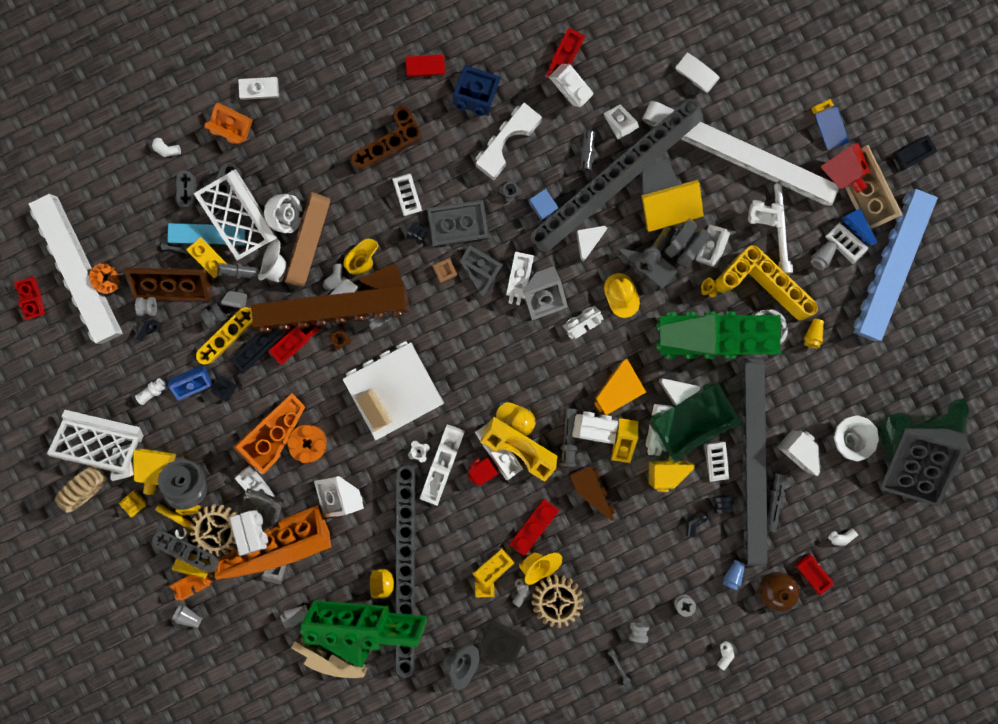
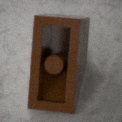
M395 263L359 278L363 284L376 289L405 286Z

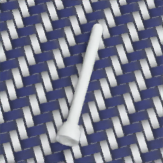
M776 183L774 185L775 203L783 205L781 183ZM783 205L782 226L778 228L780 252L778 267L786 274L793 273V265H790V261H788Z

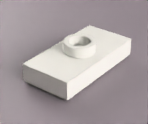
M277 77L238 79L239 98L241 100L279 98Z

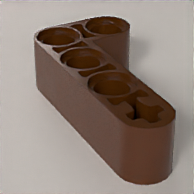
M399 106L394 111V118L399 129L353 153L352 163L358 170H368L420 141L421 132L409 108ZM401 113L408 114L406 120L401 121L398 119ZM410 130L417 131V135L413 138L408 137L407 133ZM393 139L400 140L398 146L393 147L390 145ZM382 148L383 153L376 156L374 155V150ZM367 153H370L371 157L373 158L372 160H370ZM360 157L364 159L363 164L359 162Z

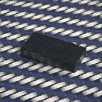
M929 135L893 154L901 170L904 171L937 152V149Z

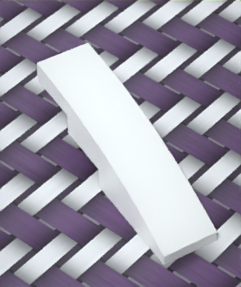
M447 424L421 493V500L438 505L463 438L464 430Z

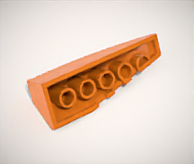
M314 506L277 522L278 526L271 530L266 529L263 531L268 538L266 549L239 556L238 550L234 549L218 559L219 565L215 570V579L238 577L274 569L331 548L330 532L319 506Z

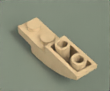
M298 636L291 647L307 657L304 663L305 666L327 675L342 678H362L368 669L365 667V664L363 668L357 667L335 653L329 655L328 651L322 647L304 644L303 637Z

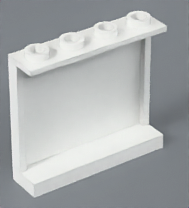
M405 341L396 346L398 350L392 353L390 350L379 355L381 359L375 362L372 359L364 363V368L359 371L355 368L347 372V377L343 379L375 440L444 404L442 397H440L414 349L413 343L408 344ZM372 388L393 421L376 432L356 400L358 396Z

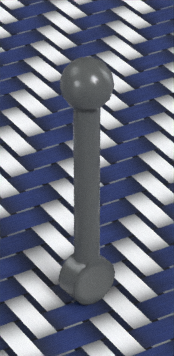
M167 243L161 244L162 250L166 251L169 249L191 255L187 250L169 246Z
M609 649L608 655L612 657L623 677V683L629 685L631 682L630 678L625 675L615 656V651Z

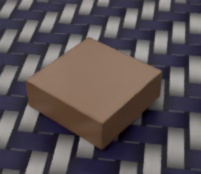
M450 258L433 265L440 284L458 276Z

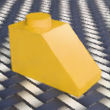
M619 418L611 460L625 463L631 462L638 440V421Z

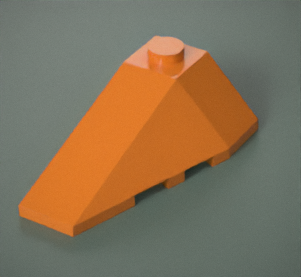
M291 393L239 440L233 448L263 475L278 460L305 406Z

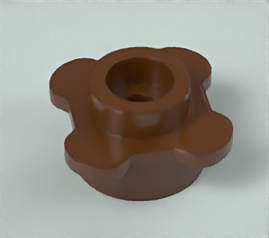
M340 328L339 331L329 335V339L332 340L336 350H341L343 346L351 344L352 340L347 336L345 328Z

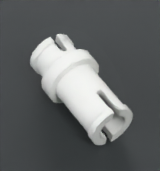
M159 378L155 382H150L147 388L135 395L136 400L141 405H144L151 398L159 396L161 391L166 389L165 383Z

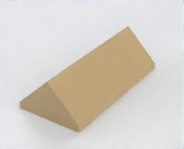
M869 145L861 148L870 172L862 177L867 188L856 193L852 185L846 187V190L855 209H861L868 225L873 229L903 214Z

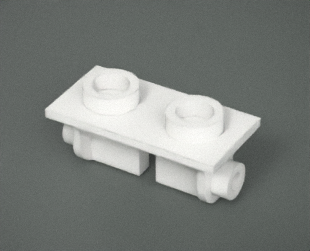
M595 306L588 307L579 316L569 319L563 325V328L568 332L567 334L571 340L573 338L577 339L587 332L584 328L585 325L591 330L601 323L603 317L600 314V310Z

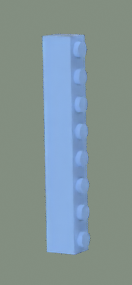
M918 189L910 191L904 196L902 201L904 205L901 210L903 215L895 219L897 223L889 234L888 238L890 241L888 246L882 251L881 256L883 258L881 264H878L876 267L875 279L868 287V297L861 305L862 312L860 317L854 322V334L872 341H882L938 197Z

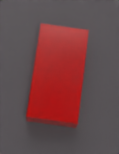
M444 54L406 56L407 77L445 75Z
M810 553L795 564V567L819 596L834 585V582Z

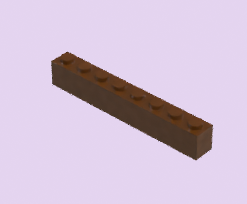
M404 286L252 304L253 328L260 330L261 333H268L276 328L281 331L290 330V327L293 326L308 328L309 324L326 326L328 322L334 321L336 324H343L351 319L359 322L365 321L368 317H373V319H383L385 315L401 317L404 316V313H409L408 291Z

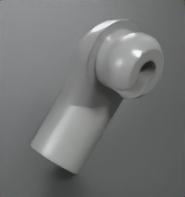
M333 265V274L326 278L323 283L325 290H332L341 284L343 265Z
M519 578L515 581L518 594L512 602L518 607L523 604L530 594L529 585L525 583L524 578Z

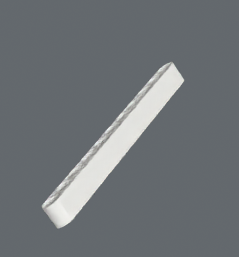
M650 101L642 120L655 127L671 114L674 109L658 102ZM702 122L681 138L692 145L773 182L781 183L782 186L824 205L831 206L839 191V187L835 183Z

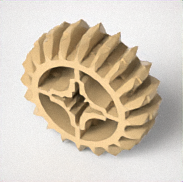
M89 467L63 486L56 495L55 502L66 513L72 512L93 497L105 484L107 478L97 467Z
M213 504L211 509L206 506L204 507V512L198 511L199 517H193V521L197 524L190 525L195 531L190 532L189 535H195L196 537L192 540V543L198 542L199 544L196 547H203L204 551L207 552L209 550V553L212 555L216 553L217 557H220L222 552L225 555L228 554L229 549L233 551L236 541L230 517L236 516L237 512L230 514V507L224 511V505L222 504L218 508L216 504ZM214 515L223 517L227 522L220 523ZM208 519V530L202 534L204 521ZM217 527H218V528L224 527L223 529H221V530H220L219 532H217V533L209 534L210 532H212V531H213L215 528H217ZM231 528V535L226 543L225 531ZM206 538H213L219 545L209 543Z
M554 575L553 581L548 576V583L541 580L542 588L539 586L535 587L539 593L532 594L535 598L532 601V605L536 606L533 608L534 613H538V619L543 618L544 624L550 621V627H553L555 622L558 628H561V622L568 626L567 620L570 619L571 622H575L573 615L579 617L580 613L577 609H583V605L579 603L584 602L583 597H578L582 594V591L576 590L578 588L577 583L571 586L573 582L571 578L565 582L566 577L562 575L561 580H558V576ZM560 587L570 591L573 597L562 595ZM554 588L553 594L543 599L544 594L549 589ZM557 593L560 598V602L558 604L559 609H557V605L555 604ZM573 603L571 608L566 613L562 614V609L565 606H570V604ZM542 605L554 608L556 615L548 613Z

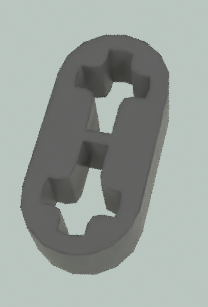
M181 171L176 179L177 202L184 208H192L197 201L194 195L197 192L196 177L189 171ZM186 176L191 179V181L187 182V188L186 183L182 182V179H186ZM186 191L187 196L191 198V200L187 201V204L182 201L183 198H186Z

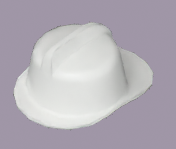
M278 239L271 241L264 253L258 275L259 280L266 278L280 283L284 278L287 262L279 254L280 241Z

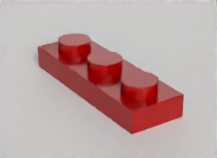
M544 498L509 545L525 556L557 515L559 509Z

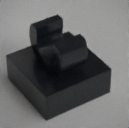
M220 375L210 392L228 402L238 385Z

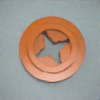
M108 263L95 265L89 273L91 285L95 290L103 294L114 292L118 289V285L121 282L115 267H110ZM108 274V281L102 283L104 275Z

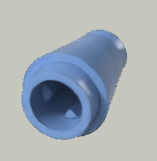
M734 560V563L723 577V585L734 590L741 587L745 564Z

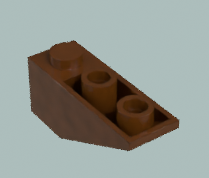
M587 465L569 473L577 493L611 521L614 520L612 514H615L611 503L607 504L605 497L608 495L604 486H600L597 481L600 476L596 467L592 469L591 465Z

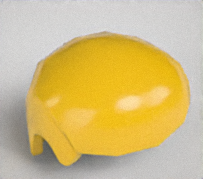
M379 569L372 571L370 592L373 598H386L392 593L395 581L393 575L388 570Z

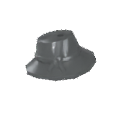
M472 644L464 646L462 649L458 648L457 650L450 651L443 663L444 672L449 675L452 687L458 691L467 686L478 668L479 652Z

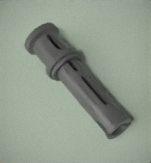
M663 228L653 245L643 252L642 258L638 259L636 266L641 272L650 273L653 270V265L660 260V253L674 234L673 230L668 234L671 228Z
M565 408L564 441L560 446L562 459L559 462V466L576 467L575 451H577V446L575 445V437L572 434L578 409Z

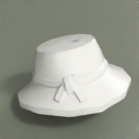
M858 415L845 418L836 427L834 435L837 450L845 458L856 462L869 458L876 451L879 440L877 427L869 419Z

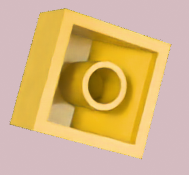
M649 461V484L654 489H657L658 492H669V488H675L694 469V465L687 461Z

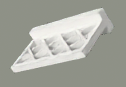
M236 169L194 193L237 261L278 237L275 230L266 223L263 211ZM224 180H227L231 186L229 194L218 191L220 183ZM205 191L215 193L213 203L205 202L200 194ZM217 194L228 196L226 207L215 204ZM231 197L239 199L242 203L240 211L229 208ZM215 207L226 210L224 220L214 217ZM228 211L239 213L237 224L226 221ZM242 214L251 217V227L240 225ZM225 224L236 227L234 237L225 234ZM239 228L250 230L248 241L237 238ZM252 232L261 233L264 240L260 243L251 242ZM236 241L247 243L246 251L238 254L235 249Z
M64 410L62 414L63 421L48 450V456L125 474L138 442H141L143 438L140 427ZM67 426L75 428V433L65 437L64 431ZM88 431L94 432L95 437L84 442L81 435ZM79 436L82 443L71 448L68 441ZM106 436L113 437V442L105 446L102 445L100 439ZM126 440L132 441L131 446L125 450H122L119 446V443ZM98 441L101 447L89 452L87 445ZM66 443L69 448L61 453L55 452L57 446ZM117 445L120 452L109 457L105 450ZM85 447L88 454L81 457L74 455V451ZM104 452L107 457L100 462L94 461L92 456ZM123 456L124 462L122 467L112 464V460Z

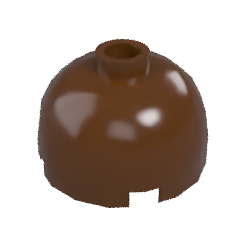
M773 572V574L767 575L762 579L759 586V595L763 603L770 609L780 612L787 611L793 608L799 600L800 592L798 585L786 573Z

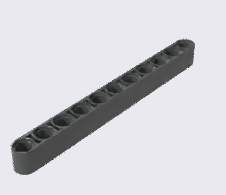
M694 99L683 102L537 227L531 234V240L542 252L551 250L699 124L703 119V113L698 102Z
M763 357L742 358L744 562L746 566H766L765 362Z
M406 464L397 471L396 613L415 615V469L411 465ZM408 469L411 472V477L408 479L403 478L401 471ZM404 488L409 489L411 496L408 498L403 497L401 490ZM401 509H410L411 515L408 517L403 516ZM408 527L411 530V534L409 536L403 535L401 528ZM407 546L410 548L411 553L404 555L401 552V548ZM408 566L411 572L404 574L401 571V567ZM408 585L411 591L404 593L401 590V586ZM406 604L410 607L411 610L409 612L402 611L401 606ZM396 645V672L401 677H408L412 674L415 665V647L404 650L401 646ZM401 663H408L410 668L403 669Z

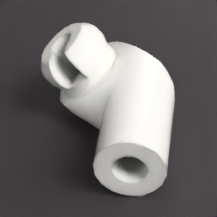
M161 138L153 140L152 148L161 156L168 157L181 154L179 145L167 146Z
M851 528L844 535H838L836 531H833L829 534L828 538L834 545L845 546L856 538L858 534Z
M728 641L721 643L722 658L717 663V666L724 671L734 658L733 647Z

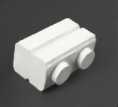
M561 64L549 77L562 94L568 98L572 106H583L594 94L570 64Z
M583 411V415L576 414L573 437L610 444L615 443L618 421L612 420V416L601 415L598 418L594 417L595 413Z
M248 511L230 517L239 556L267 548L268 538L261 527L263 519L257 511Z

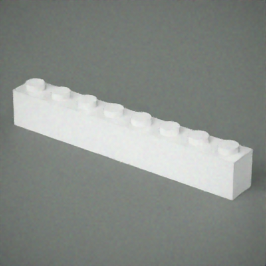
M48 194L29 203L31 208L30 214L39 225V233L46 239L48 244L46 245L47 250L56 260L55 266L64 277L63 283L73 296L71 299L81 313V321L88 327L90 339L96 344H103L122 335L123 333L105 295L95 290L90 283L89 273L92 268L58 197Z

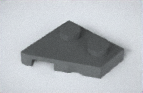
M469 245L460 260L477 290L484 297L503 265Z

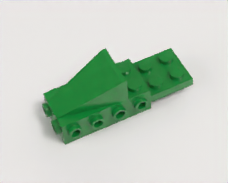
M726 311L724 315L716 314V312H704V315L696 316V312H684V316H677V312H665V316H660V320H657V332H660V340H657V351H660V355H665V359H677V355H685V359H696V355H704V359H716V355H724V359L736 358V355L781 354L780 315H736L735 311Z
M314 600L301 624L300 634L303 635L304 644L321 645L357 667L363 668L370 650H380L382 644L418 647L427 624V616L389 613L388 606Z

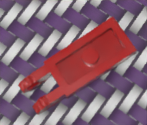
M571 28L567 29L551 61V66L545 76L549 79L556 66L559 67L561 64L572 65L586 37L585 35Z
M295 326L268 352L280 365H284L321 328L316 326L306 335L302 331L304 328H297Z

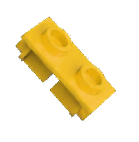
M201 237L186 249L213 278L217 276L218 263L227 264Z

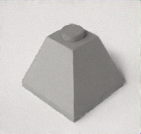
M554 266L536 272L523 290L532 320L568 308L562 283Z

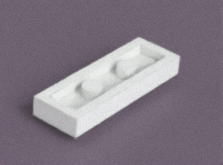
M486 425L475 432L480 441ZM482 444L506 480H509L523 470L511 451L499 450L495 452Z

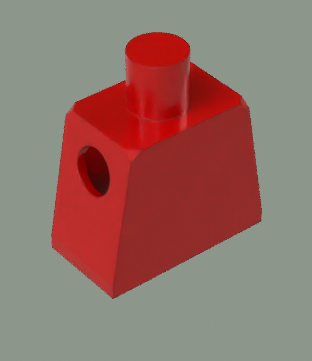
M858 143L848 147L821 166L824 172L840 189L852 185L855 192L859 193L867 188L862 177L868 174L870 169Z

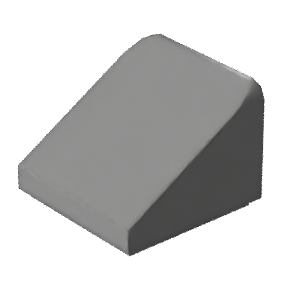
M229 291L223 298L222 305L244 308L246 306L247 294Z
M286 565L263 571V580L281 585Z

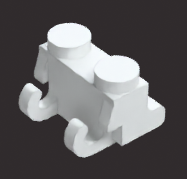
M753 200L749 208L748 221L752 224L760 223L781 228L783 205L772 203L771 206H765L764 202Z

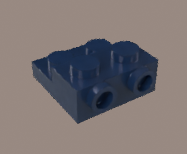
M464 65L453 94L452 104L461 111L468 109L472 110L477 116H489L501 77Z

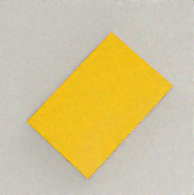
M698 180L642 195L648 232L685 222L688 218L693 220L704 217L700 182Z

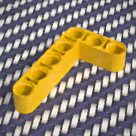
M749 246L742 251L715 281L716 289L720 293H727L738 286L749 273L796 319L805 320L816 314L818 310L816 302L757 246Z

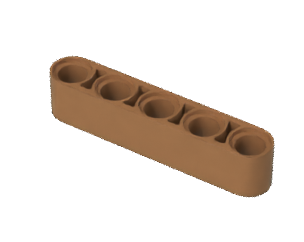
M314 192L310 193L286 269L284 282L304 287L329 208L330 198Z

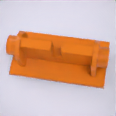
M208 573L206 579L189 575L170 585V588L176 591V594H174L175 599L183 601L194 594L192 588L199 592L209 587L210 583H212L213 574Z

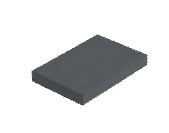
M483 200L427 208L433 247L489 239Z

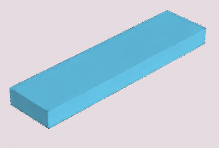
M168 223V243L193 244L201 237L209 245H227L214 225ZM225 225V234L234 237L236 227ZM239 228L237 238L246 240V229ZM236 241L235 245L246 246V243Z

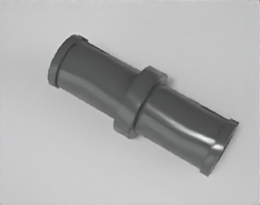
M594 131L583 132L579 167L581 171L587 172V169L592 171L596 135Z
M218 263L219 265L217 266V275L234 276L235 279H240L241 277L257 279L259 275L258 267L242 266L239 263H236V265Z

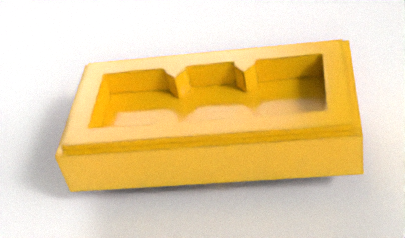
M501 549L473 573V576L487 589L510 569L514 562Z

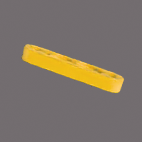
M248 307L240 309L197 351V361L204 365L213 363L252 325V309ZM244 312H251V314L249 315L251 319H245L242 322V324H244V327L241 325V323L236 321L237 318L238 320H242L245 317L243 314ZM231 324L238 326V332L235 335L229 333L228 329ZM218 337L224 339L225 343L222 348H218L215 345V340ZM209 345L212 347V349L217 351L216 354L215 352H211L208 355V357L210 358L209 360L202 359L204 357L202 353H208L211 350V348H209Z

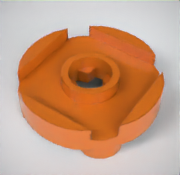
M301 425L291 432L287 445L293 458L302 463H309L320 459L324 455L327 438L319 427ZM304 439L312 441L310 449L308 447L304 448Z

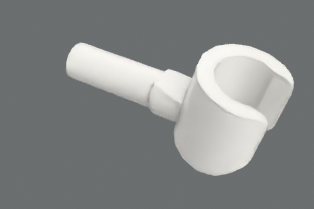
M183 528L184 536H181L180 530H176V537L189 543V529Z

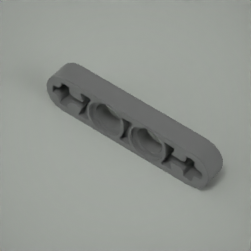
M161 531L153 536L152 544L154 547L206 573L215 571L219 565L218 559L211 553L173 535ZM165 539L167 542H169L168 546L164 543H160V540ZM177 544H181V550L178 553H174V547ZM197 551L196 558L189 560V554ZM202 558L207 561H211V565H206L203 562H201Z

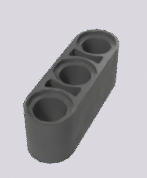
M226 163L221 167L216 180L228 174L231 169H236L241 178L242 172L234 164ZM224 180L220 183L218 191L226 186V193L229 194L231 186L227 180ZM210 192L206 202L213 203L215 193ZM217 194L215 204L226 207L228 196ZM219 208L213 215L215 218H222L226 210Z

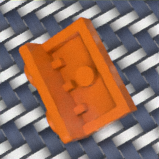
M216 103L211 119L205 123L204 127L209 129L210 133L214 135H221L227 138V141L232 144H239L246 141L253 120L220 103Z

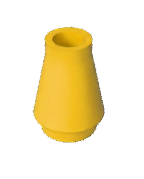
M820 319L812 320L803 338L805 346L817 349L823 344L824 321Z

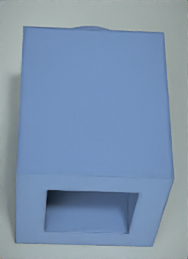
M546 189L529 201L541 221L547 220L559 209Z

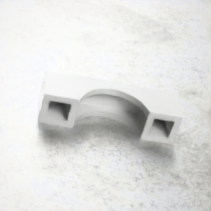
M525 103L513 110L511 114L513 117L510 121H505L499 129L501 132L498 136L494 135L487 144L489 147L486 151L482 150L475 159L477 160L476 167L492 180H495L506 166V161L502 155L504 143L515 135L530 136L542 120V117Z

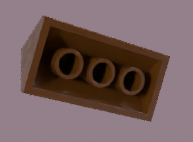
M125 268L134 300L137 297H143L144 299L154 297L156 300L210 302L211 275L206 270Z

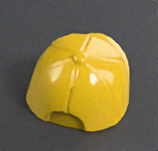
M365 239L346 255L344 267L350 274L362 275L372 268V255L378 248V243L373 239Z
M503 403L496 413L497 419L525 436H528L533 431L536 424L532 412L513 403Z

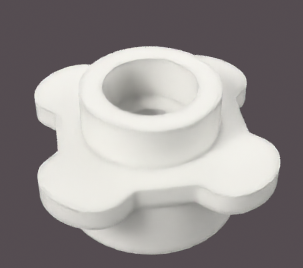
M413 441L408 457L410 459H417L420 462L426 461V453L430 449L429 445Z

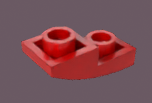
M35 276L14 282L21 300L18 304L25 320L44 315V305Z

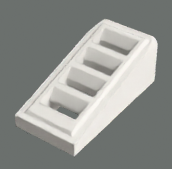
M411 173L392 178L403 215L406 216L422 211ZM409 180V184L398 186V183ZM407 188H411L412 190L410 192L401 194L400 192L401 190ZM414 196V199L403 202L402 198ZM416 203L415 207L405 209V205Z
M841 223L826 235V238L835 243L837 249L852 264H855L868 250V247ZM841 231L842 234L835 239L834 236ZM845 237L848 238L843 244L839 243ZM851 242L854 244L850 249H846ZM858 248L859 251L853 255L852 252Z
M719 441L704 444L709 481L729 479L726 442ZM720 449V452L712 453L711 450ZM721 456L720 460L712 461V457ZM722 463V467L713 468L714 464ZM723 471L724 474L714 476L713 472Z

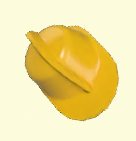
M621 273L608 277L604 285V292L611 310L618 317L628 318L633 316L638 311L640 305L639 296L630 277Z
M539 553L530 554L519 563V567L525 575V583L532 585L550 576L559 569L563 559L559 553H551L546 556Z

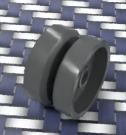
M690 218L677 229L663 253L672 258L681 250L682 252L677 258V263L683 268H686L695 259L711 236L704 228L698 230L692 236L697 228V223Z
M187 459L173 461L165 466L159 474L158 485L167 503L173 508L179 510L193 508L202 502L207 494L205 478L199 466Z

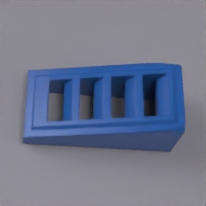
M861 209L841 217L845 224L867 247L877 243Z

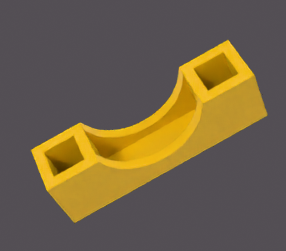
M493 417L483 429L480 441L482 444L495 452L509 450L515 453L524 461L528 471L544 482L556 470L557 455L496 417Z

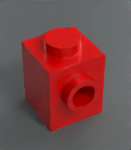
M487 456L483 460L478 458L470 463L471 467L468 469L469 474L467 476L473 485L477 483L478 486H481L498 475V471Z

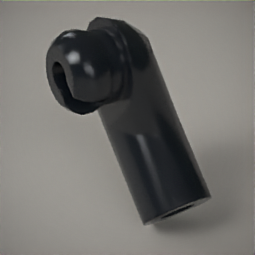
M151 319L141 322L134 338L143 341L147 333L158 331L160 328L159 321Z

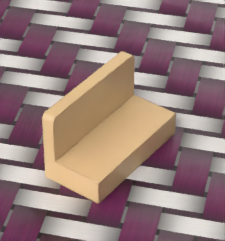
M373 388L356 398L375 432L393 422Z

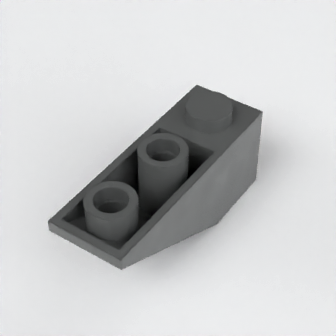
M622 248L617 252L620 255L618 258L623 263L632 265L634 267L633 271L638 276L647 278V283L655 290L657 288L659 290L663 289L678 272L664 258H660L653 265V270L650 273H643L636 266V262L639 258L643 257V253Z

